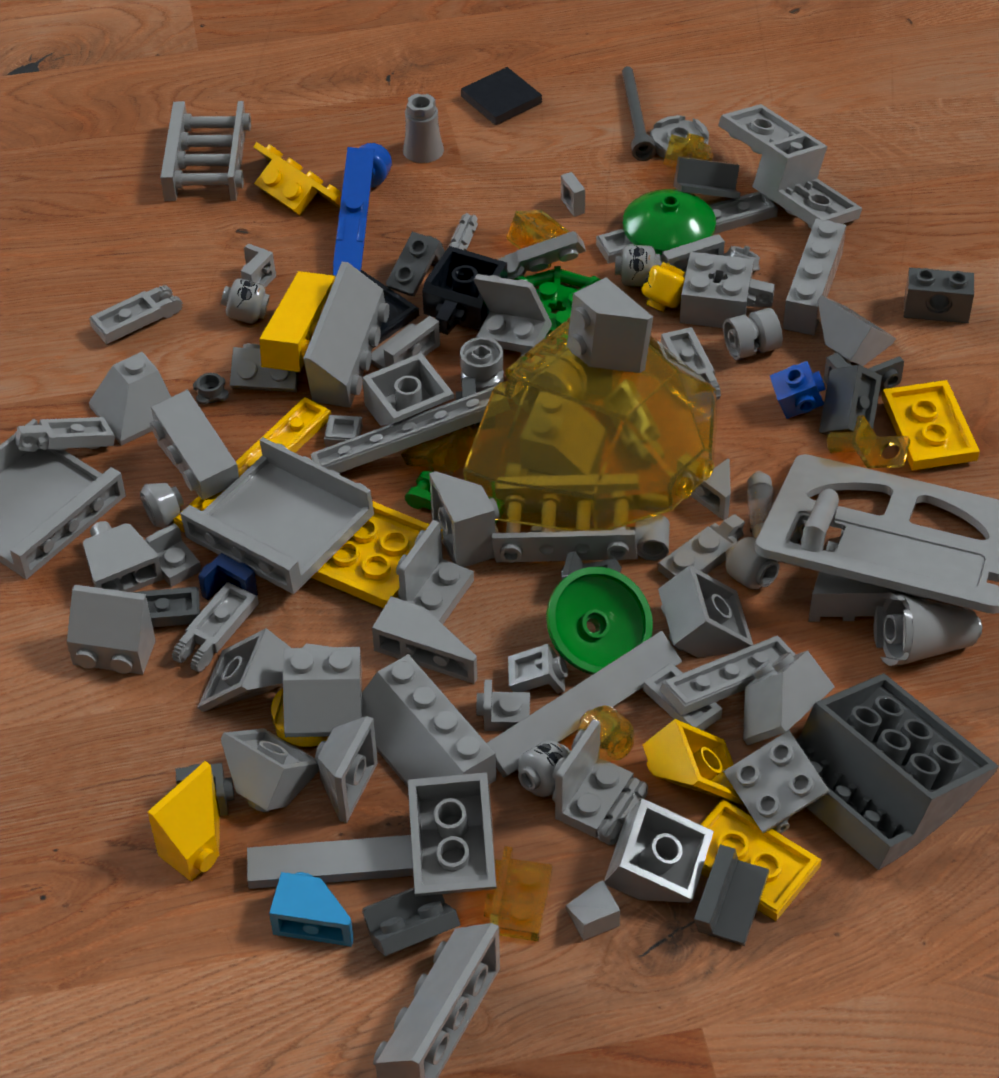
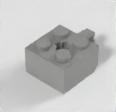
M690 252L681 294L680 323L723 328L725 319L746 315L747 307H772L775 284L752 279L754 259Z

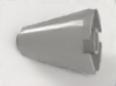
M900 592L883 594L881 598L886 599L883 606L876 607L873 627L876 648H883L886 657L880 658L888 666H901L973 646L982 634L981 619L977 617L972 609Z

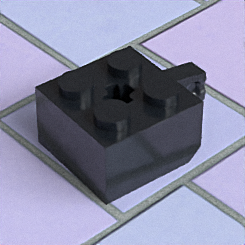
M449 246L425 280L422 290L423 314L435 317L439 321V332L446 335L457 324L480 331L490 311L474 282V278L477 274L487 276L496 275L508 279L507 262Z

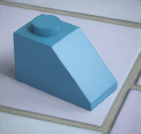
M281 872L269 912L273 935L352 947L354 938L351 918L323 880L304 872H297L295 874Z

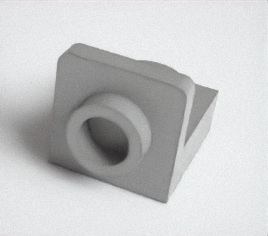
M247 244L244 247L246 264L241 270V278L260 283L266 288L276 277L273 252Z
M175 523L156 531L145 539L158 554L163 578L170 587L201 572L200 561L182 541L180 528Z
M549 644L508 656L509 687L513 692H524L546 684H550L557 694L565 692V677L568 676L567 664L563 657L558 656Z
M485 679L484 693H477L476 714L477 716H484V731H506L530 715V692H493L492 680Z

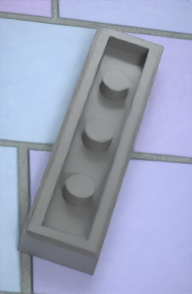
M777 635L662 681L660 692L683 716L745 690V687L756 678L753 672L766 661L771 660L774 663L788 652H791L793 656L796 654Z

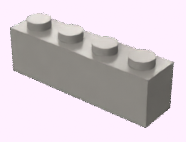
M815 219L786 299L783 329L815 335L820 320L818 299L821 295L828 297L843 253L845 224Z

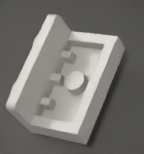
M247 343L243 344V348L233 347L230 387L232 389L297 392L299 372L261 367L259 344Z

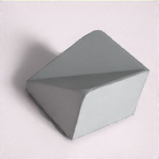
M603 880L595 883L566 905V910L583 941L620 926V909Z

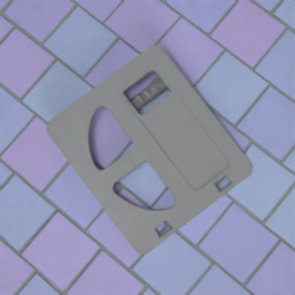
M804 454L795 458L756 539L754 550L758 555L985 613H999V586L987 583V580L999 582V499ZM835 491H877L886 493L891 498L885 514L875 515L838 506L839 497ZM819 494L817 500H813L810 498L814 495ZM924 502L947 510L973 525L983 534L986 540H978L913 524L910 522L915 505ZM800 520H807L803 529L801 544L791 542L790 540ZM829 526L844 530L835 552L823 550Z

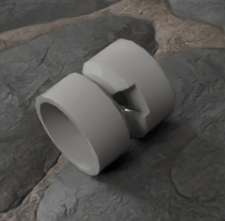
M771 308L751 312L749 317L744 314L725 319L723 323L725 343L730 355L735 360L753 356L757 350L760 353H764L782 346L783 335L780 321Z
M485 337L473 338L465 342L460 350L461 387L462 378L475 377L476 393L502 384L504 386L502 346L497 341Z

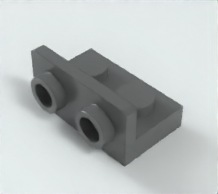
M414 888L362 909L373 946L384 956L461 925L456 910L445 903L442 894L415 897Z

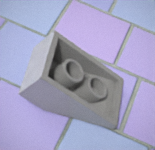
M487 772L409 779L408 795L415 897L497 889L491 800Z

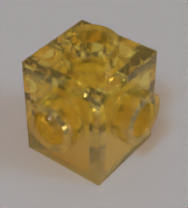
M687 133L686 138L671 134L663 164L676 170L678 156L713 161L712 147L704 143V137Z

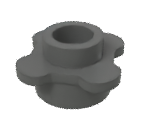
M216 373L201 375L193 383V389L198 393L196 401L204 405L226 400L229 393L224 389L225 379Z

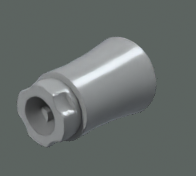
M417 93L410 96L405 110L403 154L408 160L416 163L433 162L444 153L438 123V109L435 106V99L429 94L422 95Z

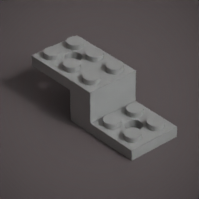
M762 104L721 115L719 127L727 131L730 137L741 140L750 146L753 152L762 154L752 187L761 192L766 199L776 202L785 208L787 213L797 216L806 222L811 229L815 219L828 220L840 224L859 219L862 207L817 179L828 146Z

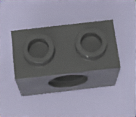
M909 267L904 295V318L969 323L974 298V273Z

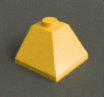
M674 719L643 744L648 759L647 767L656 778L740 805L744 804L723 772L734 765L724 739Z
M204 761L148 811L158 856L191 882L201 872L208 871L219 857L220 811L211 765Z

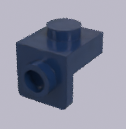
M223 553L219 554L211 563L206 564L198 576L202 597L210 600L228 582L256 596L258 595L255 572L252 568L243 562L239 563Z

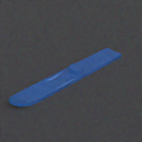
M347 147L333 261V276L337 275L341 262L350 263L360 272L362 269L375 148Z

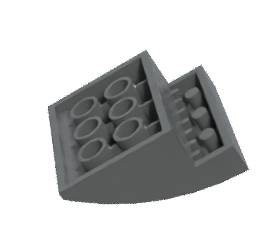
M884 673L815 702L799 738H796V741L830 790L829 793L806 808L878 870L913 849L950 819L994 775L999 765Z

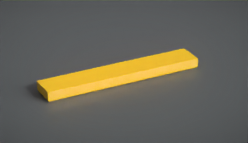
M304 397L262 437L274 443L282 444L288 450L296 453L328 422L331 410ZM259 440L236 460L239 477L262 456ZM225 490L205 500L198 496L189 505L203 511ZM179 514L173 520L180 528V531L185 533L181 515Z

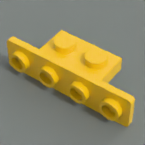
M258 142L255 143L253 147L265 159L270 161L254 183L259 189L299 216L316 193L340 208L342 192L331 184L327 188L322 185L324 181L311 171L304 174L301 172L303 167L290 157L286 161L283 160V154L272 145L268 144L265 148Z

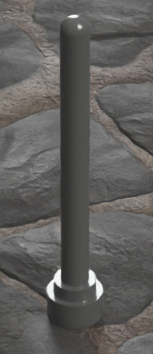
M626 66L622 70V76L635 134L631 142L632 154L639 161H647L656 153L655 142L646 133L633 69Z

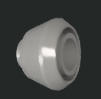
M167 483L145 484L140 491L144 509L155 527L166 528L180 514L179 507L184 505L177 487L170 488Z

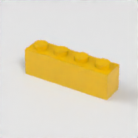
M298 271L259 339L261 367L295 372L301 371L304 365V355L336 276Z

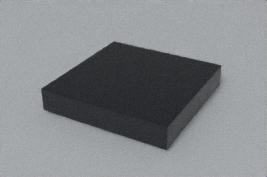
M508 67L461 88V97L494 125H498L542 103V94Z

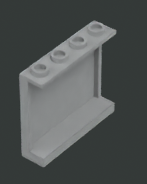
M33 419L25 426L38 425V422ZM16 431L14 435L0 445V563L27 580L126 497L121 472L110 467L102 474L65 450L38 449L35 452L19 451L15 444Z
M262 437L259 440L262 456L206 509L201 511L189 505L180 515L186 538L218 555L223 553L239 563L243 562L249 565L256 575L295 594L374 515L371 491L365 485L355 483L341 476L335 470H329L306 456L302 457L288 450L282 444L274 443Z

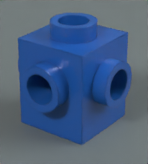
M808 361L792 365L785 370L770 375L777 400L786 419L801 413L810 412L814 408L824 405L820 393L826 390L819 371L812 372Z

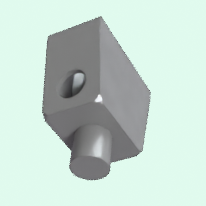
M100 521L91 527L90 534L92 537L83 541V547L94 587L133 592L163 580L158 554L131 524L125 523L111 528L108 522Z

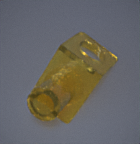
M864 415L857 417L854 432H830L827 437V447L830 453L857 452L867 468L904 467L910 445L908 436L877 437ZM890 445L899 446V452L892 459L882 458V452L886 447Z

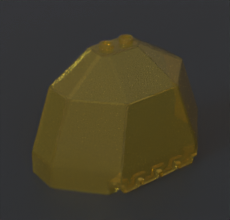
M568 318L567 321L547 335L546 339L541 340L505 370V375L509 381L501 382L493 388L463 469L464 480L481 485L488 498H494L499 510V518L495 519L498 521L568 531L612 530L672 511L684 499H687L704 480L709 479L713 473L717 432L716 389L651 335L645 371L635 373L589 367L567 348L570 318Z

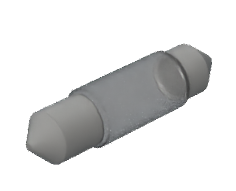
M756 471L747 480L750 532L755 538L758 537L775 502V491L772 487L771 477L762 471Z

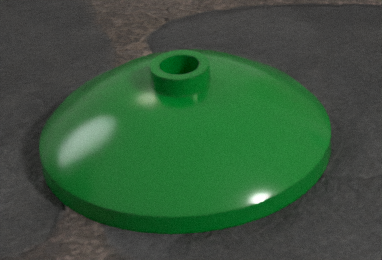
M661 189L643 194L633 200L623 214V230L627 238L634 245L652 246L655 249V254L660 255L664 251L713 236L716 229V217L712 208L696 195L676 189Z
M605 567L579 569L569 574L556 586L548 601L546 623L555 649L565 661L585 673L595 674L652 637L653 619L646 597L631 579L616 570ZM587 622L594 624L595 632L588 630Z

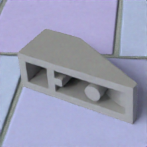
M392 596L389 598L372 627L374 651L398 659L409 654L419 666L475 684L478 679L477 656L425 607L409 600L404 601Z

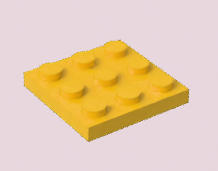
M372 501L374 515L311 578L384 608L391 596L399 599V575L396 573V568L400 558L404 554L408 555L414 547L419 532L426 530L430 524ZM441 529V541H442V540H443V530Z

